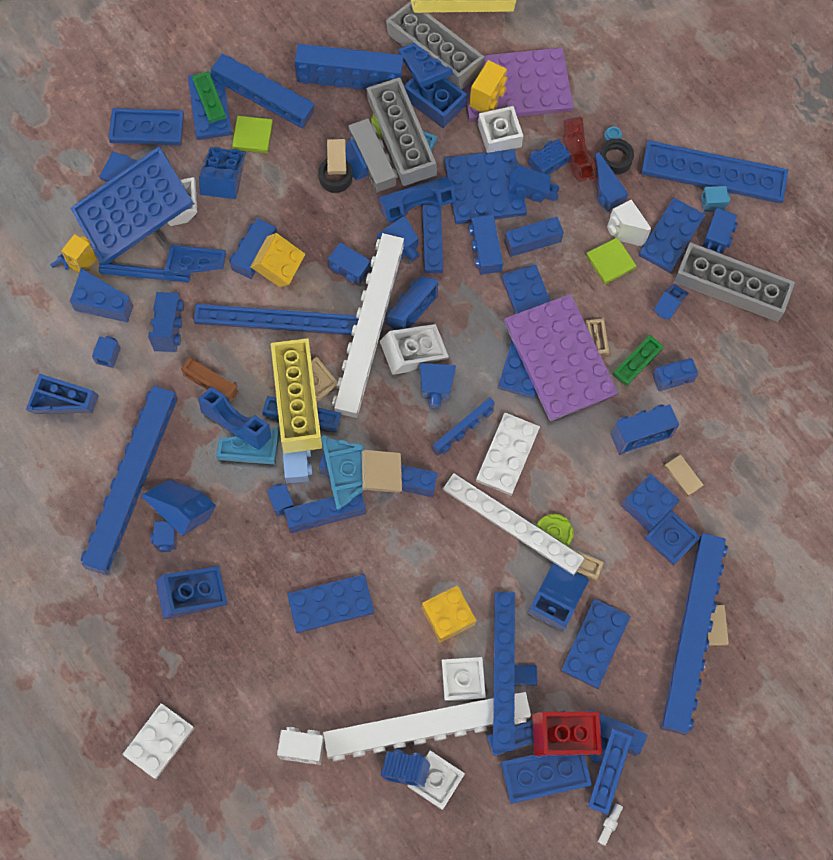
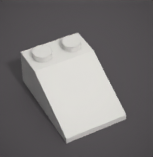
M436 324L389 331L380 340L392 375L419 369L420 363L433 364L449 358Z

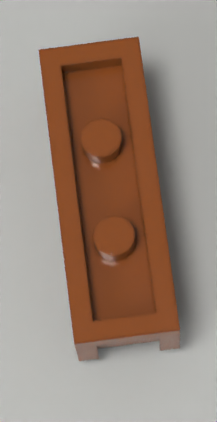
M189 357L181 368L183 376L206 390L213 387L225 395L230 404L239 393L236 389V382L231 383L199 364L197 358L193 360Z

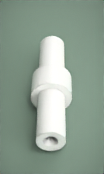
M615 803L609 818H606L603 824V832L598 840L604 846H606L612 831H615L618 825L617 819L623 807Z

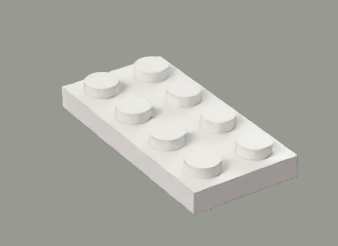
M504 413L476 478V482L512 496L540 426Z

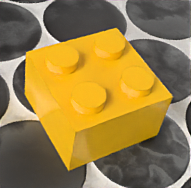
M489 60L486 62L471 87L469 107L481 113L496 109L499 97H503L507 89L505 87L508 80L506 68Z
M275 233L266 237L250 267L280 288L290 284L305 253Z
M458 585L422 603L421 608L439 643L476 624V619Z

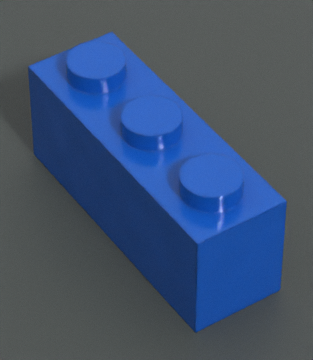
M494 215L472 217L471 225H468L469 235H473L474 240L471 242L472 251L476 252L477 256L474 259L475 267L479 268L480 275L502 272L503 261Z
M557 216L506 231L504 243L510 257L560 243L564 231Z
M258 218L254 224H250L247 231L248 234L245 238L241 239L237 252H234L230 258L232 271L249 279H252L256 273L250 266L266 237L277 233L275 226Z

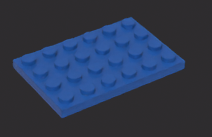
M159 146L70 209L86 238L91 242L90 245L100 263L104 265L113 261L195 203L164 151Z

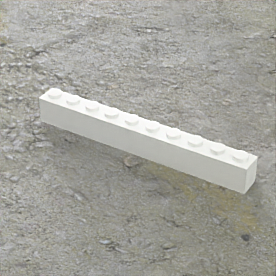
M382 233L381 239H377L375 250H378L377 255L372 257V273H368L366 284H368L367 291L363 290L361 301H364L363 306L358 308L356 316L359 319L358 324L353 326V342L348 344V360H344L342 366L344 375L343 378L340 377L338 380L337 388L339 393L338 396H334L332 402L335 411L340 412L342 415L358 418L402 256L404 238Z
M526 692L515 694L514 723L515 725L527 723L526 719L531 717ZM494 698L323 732L327 757L335 762L344 760L347 755L353 754L354 758L361 757L367 751L373 750L374 753L385 752L387 747L393 746L394 749L405 748L406 743L414 742V745H421L426 743V739L434 738V741L447 739L446 735L454 734L455 737L467 735L466 731L474 730L475 733L487 731L486 727L493 726Z

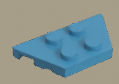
M321 436L336 509L338 511L364 491L362 482V451L364 446Z

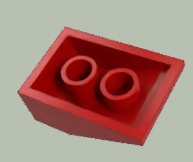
M539 712L532 714L534 756L602 754L599 712Z

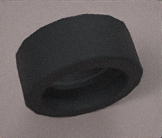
M622 139L608 140L603 144L600 151L601 156L615 175H620L630 169L634 159V150L627 141ZM610 150H620L627 156V160L624 163L615 164L607 159L606 154Z
M328 158L321 163L318 172L319 182L326 191L340 193L350 187L353 174L352 167L347 160L346 177L339 182L328 181L325 177V172L328 170Z

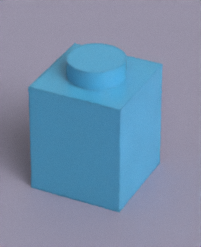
M727 186L704 188L701 195L703 212L715 211L716 208L725 210L727 205L730 204V193H727Z

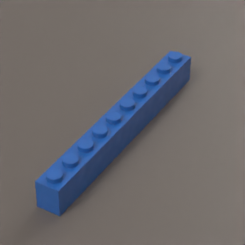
M153 386L152 390L147 393V403L145 408L140 410V420L138 425H135L132 430L133 437L131 442L126 445L124 460L119 462L117 469L119 472L117 477L113 478L110 485L111 492L104 499L103 512L98 515L96 529L89 536L88 543L90 544L88 549L81 556V562L85 569L108 576L178 400L175 392Z
M702 533L698 541L661 725L662 730L686 735L688 731L693 729L694 719L691 716L692 711H696L698 699L695 698L696 691H699L701 688L702 679H699L700 671L704 670L706 662L703 659V654L707 652L709 647V640L706 639L708 632H711L713 621L710 618L711 613H715L717 602L714 601L715 594L718 595L721 584L718 582L719 575L722 576L724 564H721L722 557L726 556L728 546L725 545V538Z

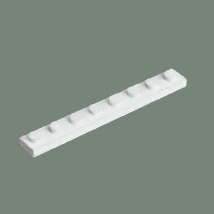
M453 473L444 486L443 491L573 576L583 563L584 557Z

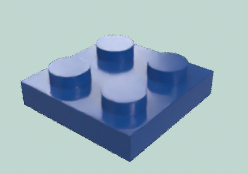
M671 510L644 539L674 566L700 539V536Z

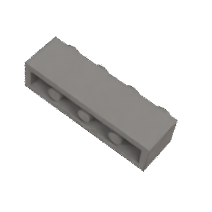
M369 119L349 125V136L351 139H354L368 167V177L376 193L396 186L397 171L391 167L390 157L383 150V142L376 136L377 130L375 125H371Z

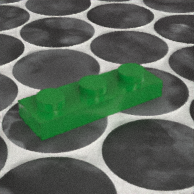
M209 71L192 76L209 124L226 119L225 111Z
M649 335L612 375L627 387L663 350L664 346Z

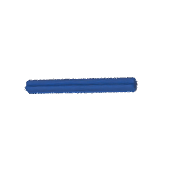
M100 263L99 272L101 274L187 283L190 282L191 278L190 273L165 277V269L109 263L104 265Z

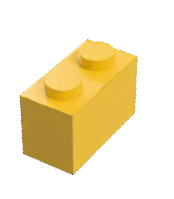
M74 234L61 250L69 268L80 273L81 268L88 272L97 260L94 250L90 245L91 242L86 237H79Z

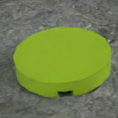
M549 514L538 521L536 527L565 546H570L574 530L566 517L559 514Z

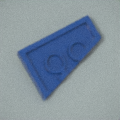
M415 43L398 49L399 55H404V63L421 88L453 75L452 68L442 65L439 59L432 58L427 51Z
M171 245L164 276L223 269L226 250Z

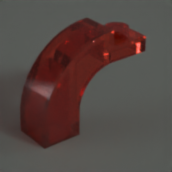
M579 116L563 120L565 135H563L564 145L571 154L569 164L575 178L579 182L596 179L595 161L590 157L585 143L583 118Z

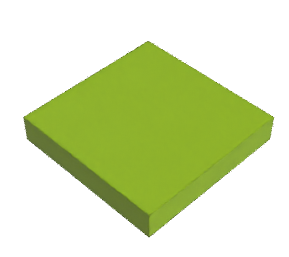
M237 116L232 148L240 151L268 153L273 119Z
M618 237L586 253V257L604 284L635 270L637 267Z

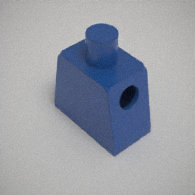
M405 215L377 234V239H381L382 233L404 238L401 259L407 256L413 262L419 257V253L415 250L418 247L419 239Z
M420 363L419 374L422 398L430 399L429 407L440 408L441 400L449 399L456 365Z

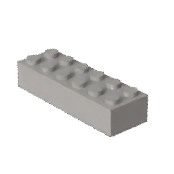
M411 2L386 20L388 35L400 45L405 47L415 43L427 51L429 56L439 59L442 65L452 68L453 75L446 78L461 90L476 79L485 66V57L430 14L414 13Z
M399 77L366 88L368 102L402 185L406 186L436 176V161L401 78Z
M691 242L688 245L674 280L676 284L779 322L783 316L795 284L794 281Z

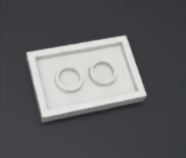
M161 703L122 755L154 779H157L194 730V727Z

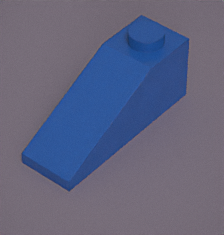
M599 152L596 153L594 171L598 201L608 212L625 203L628 192Z
M599 713L601 738L608 742L613 727L632 733L634 735L628 753L633 756L639 755L648 735L630 725Z

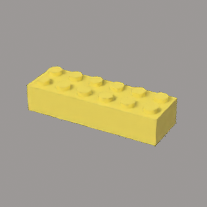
M410 0L414 13L514 12L516 0Z
M309 338L271 343L283 454L322 449Z

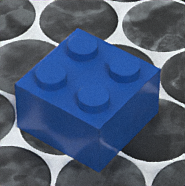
M650 474L624 500L621 507L648 532H651L676 507L680 499L656 477Z

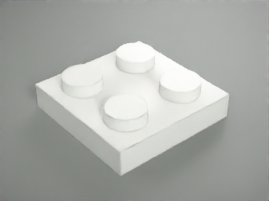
M482 657L442 660L445 702L486 698Z
M429 751L425 759L430 762L431 766L429 767L425 787L408 785V788L443 810L465 773L432 751Z

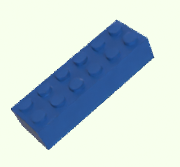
M298 44L295 57L297 82L360 90L399 77L403 81L404 55Z

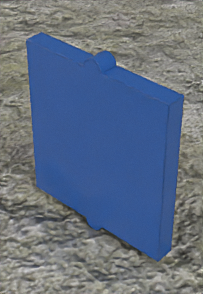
M112 152L99 178L108 182L136 163L137 160L129 158L128 155L124 156Z

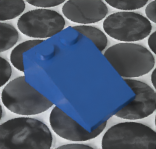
M170 479L141 496L182 536L207 522L216 507L203 492Z
M219 566L163 574L156 580L163 619L185 616L228 604Z

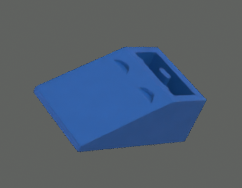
M210 147L199 175L200 195L236 199L246 152L237 149L228 150L220 147Z
M553 563L528 614L564 631L589 579L578 573H575L573 576Z

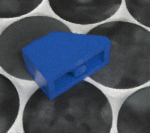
M673 283L664 292L654 311L661 318L670 320L689 293Z

